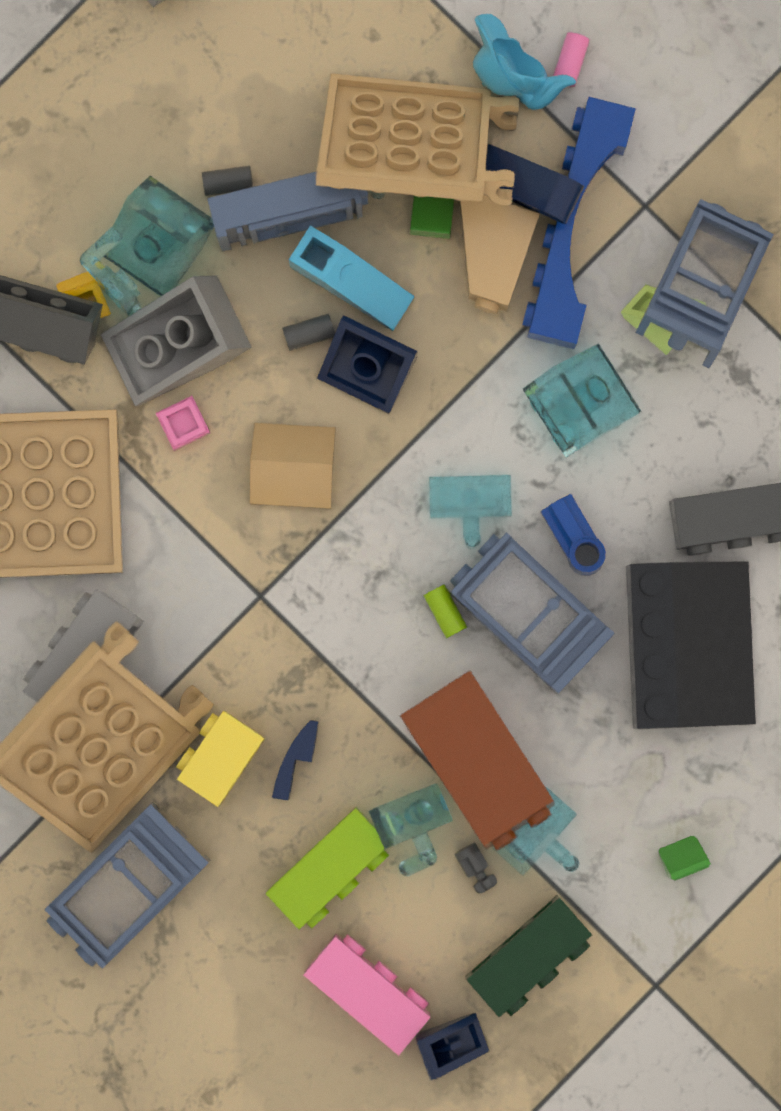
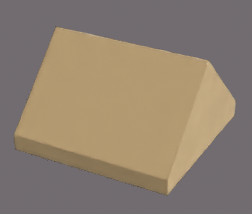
M255 423L250 456V504L331 509L336 428Z

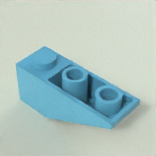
M311 225L289 258L290 268L394 331L415 297L351 250Z

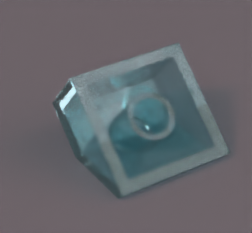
M149 176L126 198L100 255L162 296L178 285L202 251L214 228L213 220L209 215L152 176Z
M599 343L553 366L523 388L524 393L530 400L531 406L540 416L552 435L553 441L560 448L565 458L590 445L642 412Z

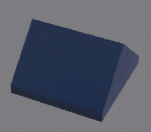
M343 315L317 379L390 414L417 359L418 351Z

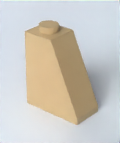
M483 195V202L459 201L468 299L476 301L474 307L491 314H497L499 309L507 312L540 214L513 204L498 205L486 195Z

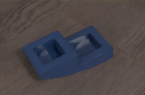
M310 720L292 742L279 769L272 798L290 799L296 760L313 761L319 721Z

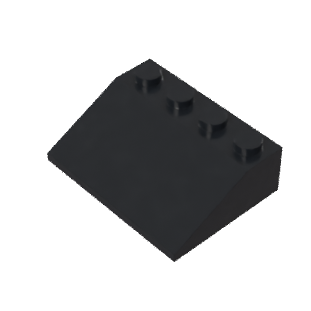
M749 561L666 562L627 565L626 579L633 729L756 724Z

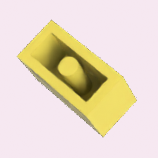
M223 711L219 717L212 713L199 732L205 738L198 749L195 751L189 747L176 768L182 771L177 780L217 807L222 804L266 739L227 711Z

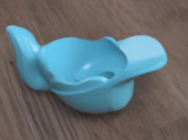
M481 14L475 17V23L483 46L474 57L473 68L482 81L483 86L493 93L501 96H516L528 108L539 110L550 104L565 87L576 83L575 79L568 75L548 77L543 65L537 59L526 54L522 50L519 41L509 37L503 23L496 16Z

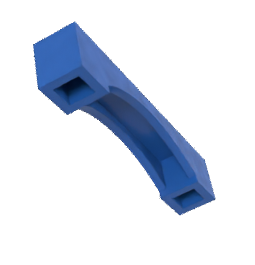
M588 97L585 108L577 106L571 130L579 132L576 146H567L562 169L569 171L568 177L582 184L584 188L567 224L556 221V225L549 223L547 225L542 247L549 249L546 264H537L532 284L533 287L540 289L536 303L528 302L522 324L523 326L530 327L527 338L570 349H575L587 305L578 302L572 280L570 246L573 224L582 196L596 173L614 154L623 156L636 108L593 97Z

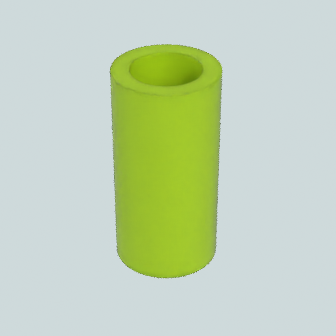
M445 584L423 595L446 639L467 628Z

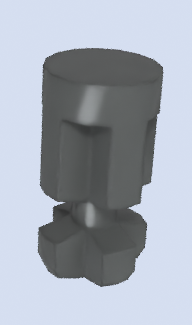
M475 842L454 854L468 878L476 877L477 883L473 888L478 894L491 889L497 884L494 874L486 876L484 870L489 865Z

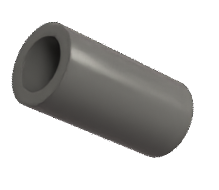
M250 166L202 172L205 196L225 194L253 187Z
M329 313L282 328L289 351L333 338L335 335Z

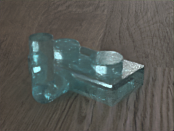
M112 226L80 256V263L99 283L105 294L129 317L141 309L137 299L141 294L137 290L138 286L122 269L114 273L108 265L105 267L100 261L123 239L121 234Z
M511 475L429 477L430 519L463 518V543L468 549L477 548L481 542L479 517L512 516Z
M437 783L368 811L384 849L412 838L418 854L400 862L399 870L402 875L410 876L437 862V854L427 832L453 821Z
M547 787L545 788L555 803V806L549 809L552 815L533 828L527 823L516 830L517 838L504 848L497 851L494 846L492 847L493 850L523 876L544 852L549 854L566 871L573 872L579 867L578 858L556 840L577 814Z

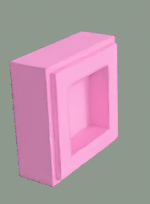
M193 396L156 413L174 451L210 434Z

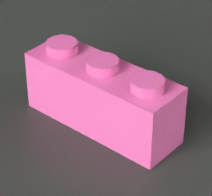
M335 934L304 971V976L399 1056L431 1018L430 1012L425 1009L429 1002L413 988L410 987L405 992L395 984L394 981L398 976L381 961H378L374 966L362 955L366 949L353 937L347 934L342 939L339 935Z

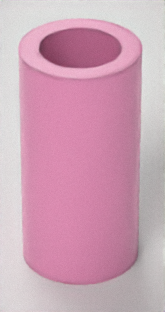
M572 32L566 34L553 76L568 75L577 82L590 41L587 37Z

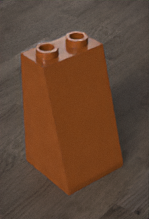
M470 670L400 715L486 850L492 846L497 851L504 848L517 838L516 830L527 823L533 828L552 815L549 809L555 806L554 800Z

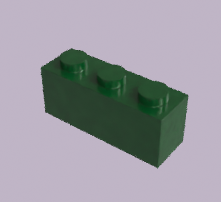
M556 895L473 968L465 978L498 1017L502 1016L505 1012L512 1016L528 1002L525 996L526 993L536 985L541 989L544 988L559 974L556 967L567 957L571 961L576 960L590 947L586 940L592 934L560 897Z

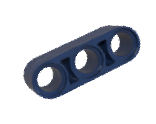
M487 144L485 171L509 170L515 173L513 187H500L512 190V202L567 224L584 186L563 174Z

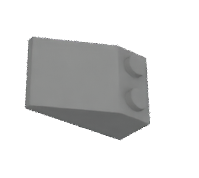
M193 276L101 334L135 406H140L219 368L252 348L217 276Z

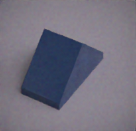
M476 1013L468 1014L416 1034V1042L430 1080H435L489 1052Z

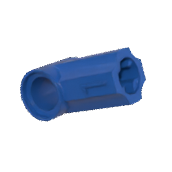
M571 494L550 504L540 512L575 573L589 576L601 569L606 555L604 545L597 539ZM584 545L591 546L597 551L598 561L594 565L583 566L576 560V550Z

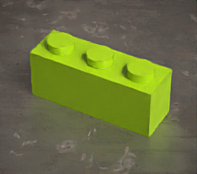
M355 807L271 886L265 894L299 930L306 923L312 929L329 913L325 905L337 895L343 900L359 885L355 877L365 867L372 872L389 856L384 849L390 845V842Z

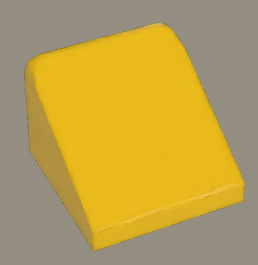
M94 270L87 271L56 285L58 292L103 304L100 318L111 314Z

